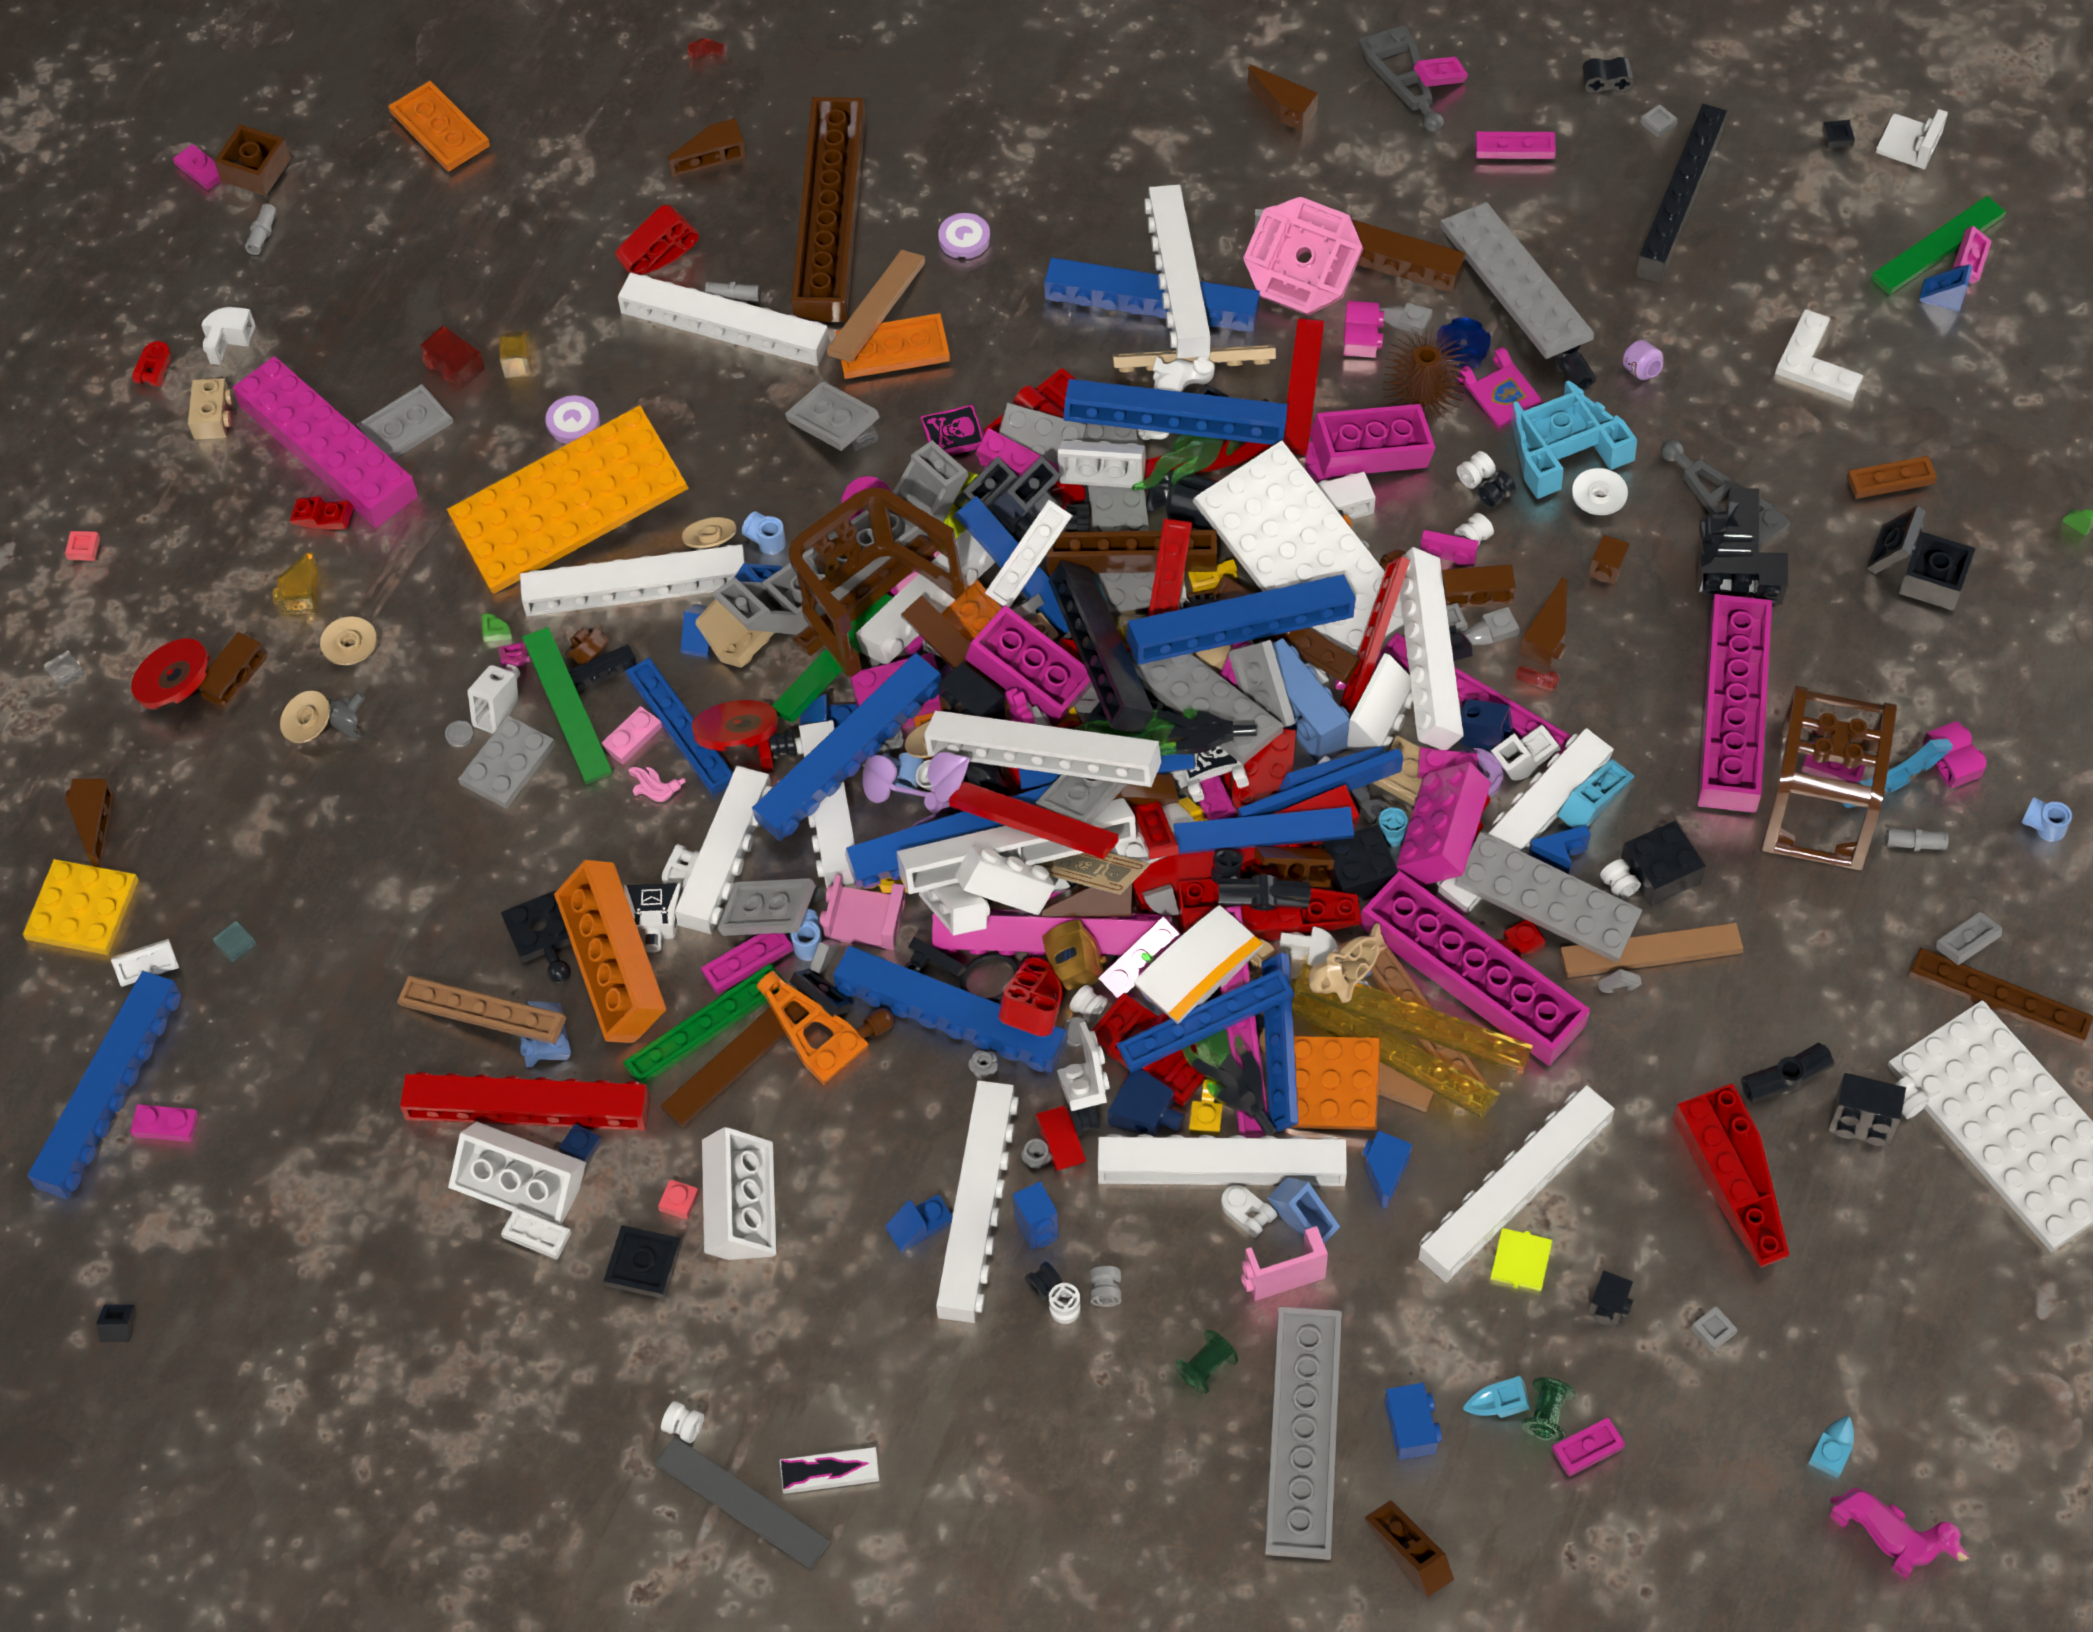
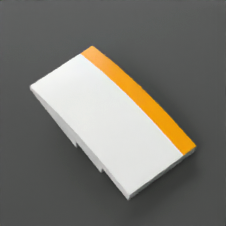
M1219 905L1177 939L1133 983L1173 1021L1179 1024L1197 1005H1202L1219 987L1223 988L1264 944Z

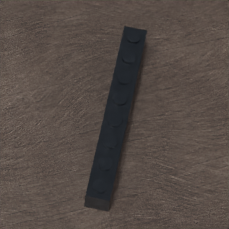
M1702 103L1639 255L1636 271L1637 277L1662 283L1722 136L1728 110Z
M1061 560L1048 582L1110 727L1141 735L1146 725L1152 720L1154 711L1093 573L1088 566Z

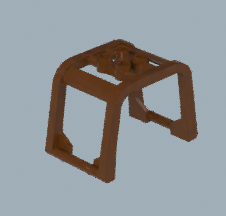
M868 488L855 493L800 533L792 541L789 548L791 567L797 574L803 599L801 604L804 619L847 677L855 676L862 669L858 653L850 645L847 633L852 630L849 612L831 592L871 562L880 557H894L930 580L955 600L965 592L954 529L883 488ZM866 506L874 543L860 551L861 546L856 541L855 536L857 528L850 522L849 518ZM887 508L927 533L936 550L947 557L950 573L898 542H894ZM833 530L839 537L830 540L827 534ZM810 546L818 553L815 558V564L825 573V577L822 580L818 579L803 560V553ZM845 555L847 561L839 566V561L836 558ZM817 603H819L833 622L836 637L814 610Z
M1795 685L1781 730V735L1787 736L1779 785L1763 839V852L1862 871L1885 792L1896 720V704L1884 702L1881 705L1808 691L1806 687ZM1806 700L1875 712L1879 713L1874 728L1868 729L1866 722L1859 718L1853 719L1849 723L1838 721L1835 715L1831 713H1823L1819 719L1804 717ZM1811 735L1823 737L1817 739L1815 744L1800 741V739L1810 740ZM1863 751L1877 753V756L1864 754ZM1797 754L1812 755L1813 759L1820 763L1827 761L1841 763L1847 768H1857L1859 765L1875 767L1872 787L1794 772ZM1790 793L1867 807L1857 841L1837 844L1834 853L1793 846L1795 836L1781 828Z

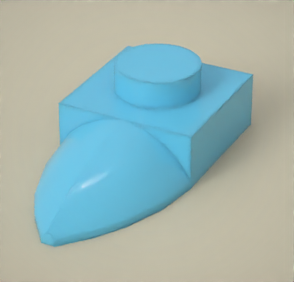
M1521 1376L1481 1389L1463 1407L1464 1411L1481 1416L1498 1415L1500 1418L1531 1409L1525 1383Z
M1849 1416L1835 1421L1823 1432L1808 1463L1836 1478H1839L1853 1449L1854 1429Z

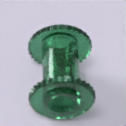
M1206 1330L1204 1332L1207 1344L1188 1363L1181 1359H1177L1174 1362L1175 1369L1183 1381L1200 1394H1207L1209 1392L1206 1380L1225 1361L1232 1365L1238 1363V1355L1234 1348L1224 1337L1213 1330Z
M1536 1378L1532 1382L1533 1389L1539 1393L1533 1417L1522 1419L1521 1426L1525 1432L1536 1438L1547 1441L1562 1440L1566 1432L1558 1425L1564 1401L1575 1399L1576 1391L1568 1383L1555 1378Z

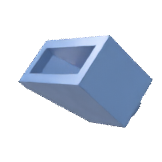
M1286 1177L1267 1198L1283 1221L1303 1237L1306 1229L1317 1226L1325 1244L1340 1228V1225L1307 1181Z

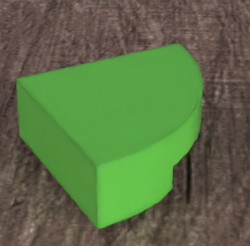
M2073 509L2063 518L2062 522L2086 536L2093 526V511L2089 509L2076 511V509Z
M481 613L484 642L512 639L507 623L493 614Z

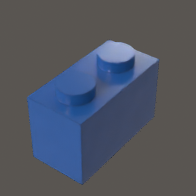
M1040 1181L1012 1194L1015 1221L1031 1250L1036 1247H1047L1059 1237L1057 1210Z
M1424 1382L1386 1389L1384 1401L1398 1460L1436 1454L1438 1442H1442V1435L1439 1423H1433L1431 1412L1435 1411L1434 1400L1431 1392L1426 1393Z

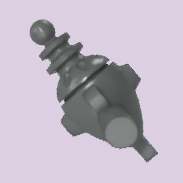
M356 692L352 699L344 697L342 700L328 699L330 704L328 722L336 729L358 740L360 735L356 731L358 724L356 711L366 700V697L360 692Z

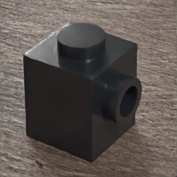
M1603 1270L1592 1298L1588 1315L1601 1324L1618 1326L1621 1316L1627 1318L1634 1300L1628 1297L1633 1281Z

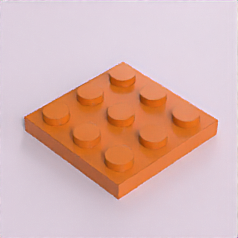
M1294 1036L1298 1124L1290 1128L1376 1130L1381 1051L1380 1038Z

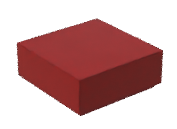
M767 739L757 744L762 771L766 774L774 772L769 741Z

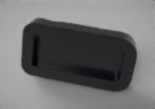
M913 937L908 945V948L914 953L910 962L905 965L908 969H915L914 971L922 974V969L930 961L931 964L958 979H961L966 971L964 965L916 937Z

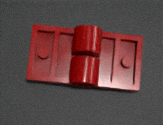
M1061 368L1038 387L1033 388L1031 385L1023 387L1015 396L1013 405L1064 419L1069 379H1077ZM1003 414L984 428V434L988 428L997 433L999 432Z
M1283 729V732L1243 764L1249 782L1248 786L1238 788L1233 778L1231 803L1237 816L1240 807L1279 793L1278 790L1286 774L1293 772L1296 730Z
M1123 993L1091 1031H1095L1098 1046H1101L1103 1052L1127 1068L1117 1049V1043L1171 1018L1165 1013H1160L1157 1016ZM1194 1043L1141 1069L1172 1089L1174 1101L1184 1107L1204 1083V1080L1207 1079L1194 1070L1191 1064L1199 1058L1205 1063L1217 1067L1220 1064V1058L1199 1043Z

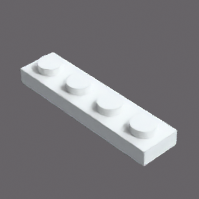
M1048 500L985 594L1002 606L1006 605L1010 608L1073 516Z

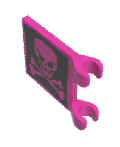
M973 405L921 416V422L928 443L933 440L950 456L977 450L983 438ZM978 456L981 466L988 462Z

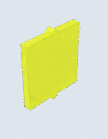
M1502 1228L1490 1279L1513 1284L1514 1288L1521 1286L1541 1291L1553 1240L1531 1235L1529 1231L1522 1233Z

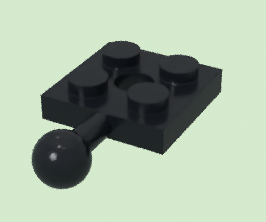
M556 890L501 912L521 962L525 963L545 955L549 963L547 969L548 978L556 984L565 983L570 978L571 969L565 961L560 960L556 950L571 944L554 895ZM543 922L546 924V927L541 931L532 930L533 925Z

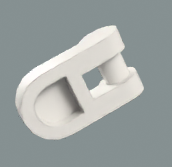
M677 844L662 872V883H680L683 893L700 851H688L685 846ZM683 861H685V862H688V865L685 866V865H682V864H680V863H682Z
M1231 1186L1222 1194L1221 1206L1224 1213L1254 1238L1263 1231L1262 1227L1267 1222L1271 1223L1277 1217L1276 1211L1269 1204L1263 1203L1243 1186ZM1253 1210L1257 1215L1254 1218H1249L1247 1215Z

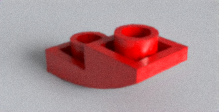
M320 496L296 499L290 522L294 525L315 529H347L354 506L349 500L325 503Z
M1065 1105L1035 1114L1042 1139L1048 1145L1055 1172L1086 1162L1079 1138Z

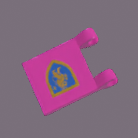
M1504 347L1494 352L1496 356L1493 357V362L1500 368L1499 370L1477 381L1471 368L1464 366L1461 368L1462 371H1459L1460 374L1458 376L1466 377V379L1457 378L1458 382L1464 384V387L1470 391L1497 428L1512 421L1513 402L1517 401L1524 411L1543 404V400L1513 364Z

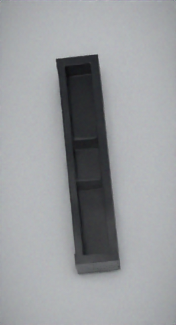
M629 644L589 662L571 668L568 672L578 693L594 685H599L605 680L617 677L619 674L624 673L625 670L636 665L637 662Z

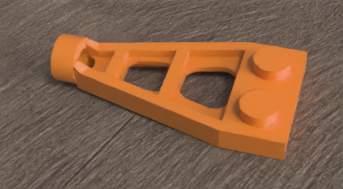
M775 971L769 972L757 984L758 990L766 996L765 998L803 1065L823 1086L868 1049L869 1044L864 1038L860 1037L848 1022L837 1015L834 1017L830 1016L820 1004L785 983ZM777 988H779L778 993L772 994ZM792 1001L799 1003L809 1012V1015L798 1024H794L784 1011V1008ZM813 1022H819L833 1032V1036L818 1049L810 1047L803 1034L804 1029Z

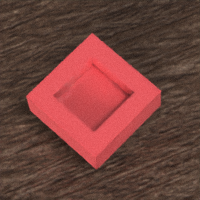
M70 531L65 551L67 559L95 561L100 542L98 532Z
M669 1179L658 1205L659 1211L688 1220L699 1195L698 1188Z

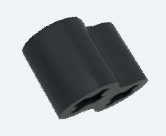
M1617 57L1612 60L1592 58L1583 63L1585 89L1590 93H1600L1605 90L1625 92L1634 85L1631 61L1628 58Z

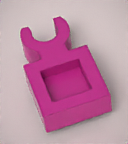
M1013 688L1005 692L1007 701L1011 706L1009 708L1012 717L1010 721L1036 724L1031 710L1027 709V701L1023 691L1018 692L1017 688Z

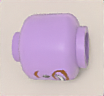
M1638 340L1625 349L1623 366L1638 379L1647 380L1657 376L1662 370L1663 354L1648 341Z

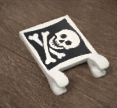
M1219 746L1202 753L1193 754L1195 769L1185 771L1188 791L1194 803L1205 799L1200 781L1232 771L1238 788L1249 785L1244 765Z

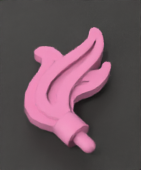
M638 767L629 769L630 775L636 777L640 784L634 787L633 794L635 796L643 794L656 802L667 801L674 792L681 789L680 785L686 782L685 778H681L679 780L674 779L668 783H662L658 773L650 767H646L647 772Z

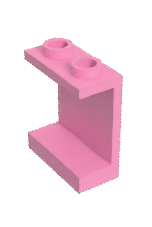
M835 875L833 885H828L826 892L827 911L822 910L819 926L824 930L825 940L832 939L837 942L895 950L907 900L905 886L893 883L891 894L843 887L841 875Z
M1317 1226L1305 1230L1303 1256L1263 1269L1259 1268L1252 1247L1245 1249V1261L1241 1262L1244 1272L1241 1274V1280L1245 1291H1251L1254 1301L1325 1279L1328 1252Z

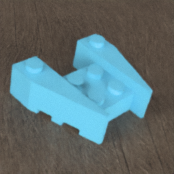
M1571 381L1565 382L1564 396L1524 411L1517 401L1513 402L1511 424L1524 481L1536 499L1562 489L1564 468L1558 460L1594 446L1610 470L1635 461L1637 438L1625 421L1617 415L1614 417L1605 411V406L1598 401L1596 403L1591 401L1584 395V391Z

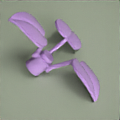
M949 752L937 753L932 758L928 768V780L933 786L930 792L894 785L893 782L897 776L895 764L886 756L875 755L871 758L869 757L865 762L863 789L867 798L874 803L885 802L889 798L891 790L925 797V807L933 814L913 824V827L934 819H940L942 813L956 812L954 807L949 806V797L959 789L970 758Z

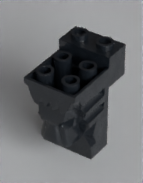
M997 456L957 495L953 504L960 510L977 496L1019 543L1048 500L1058 505L1048 490L1058 481L1061 475L1043 456H1040L1017 476Z
M1731 488L1726 511L1710 513L1706 516V519L1701 520L1699 523V534L1702 543L1697 568L1696 592H1703L1709 596L1720 594V592L1732 593L1734 596H1746L1749 593H1753V598L1772 600V607L1782 605L1788 587V553L1759 552V488Z

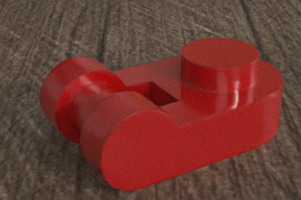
M154 341L146 345L133 371L132 379L134 383L144 384L148 382L151 386L162 387L164 375L172 358L166 343ZM148 368H154L152 372H147Z

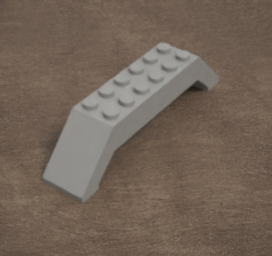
M932 440L911 454V461L892 493L943 522L968 477V471ZM887 508L894 542H898L905 547L918 535L931 541L927 533ZM865 510L850 521L857 528L855 536L856 541L861 546L860 551L874 543L868 511ZM835 532L828 536L830 540L839 537ZM811 548L803 554V560L818 579L822 580L825 577V573L815 564V558L818 553ZM845 555L836 558L839 561V566L847 561ZM885 556L874 560L833 590L831 594L839 601L891 557ZM791 563L763 582H740L734 577L712 592L713 597L747 630L798 635L809 626L803 616L801 604L803 599L797 574L791 567ZM817 603L814 610L821 616L825 612Z

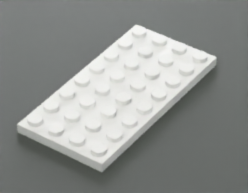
M1280 441L1194 497L1193 503L1214 530H1216L1217 534L1262 592L1344 574L1356 597L1354 617L1309 628L1355 656L1358 653L1385 571L1285 443ZM1400 593L1384 639L1404 626Z
M1983 1000L1889 1061L1887 1067L1899 1080L1910 1076L1916 1083V1089L1928 1096L1930 1101L1926 1103L1927 1105L1924 1109L2051 1253L2093 1225V1121Z

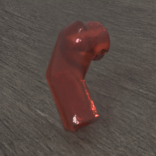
M705 38L692 42L688 46V52L693 58H701L709 54L723 57L727 50L726 44Z
M1521 666L1516 672L1517 680L1546 691L1555 690L1560 682L1559 675L1554 671L1543 674Z

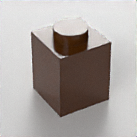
M1603 535L1592 558L1589 576L1601 582L1616 585L1626 563L1630 543Z

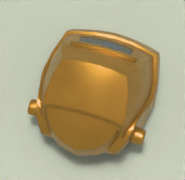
M1079 919L1057 925L1042 936L1047 958L1059 977L1060 982L1068 991L1081 989L1085 985L1092 986L1098 981L1099 976L1103 974L1102 964L1106 963L1107 959L1105 956L1101 957V950L1096 939L1083 927Z

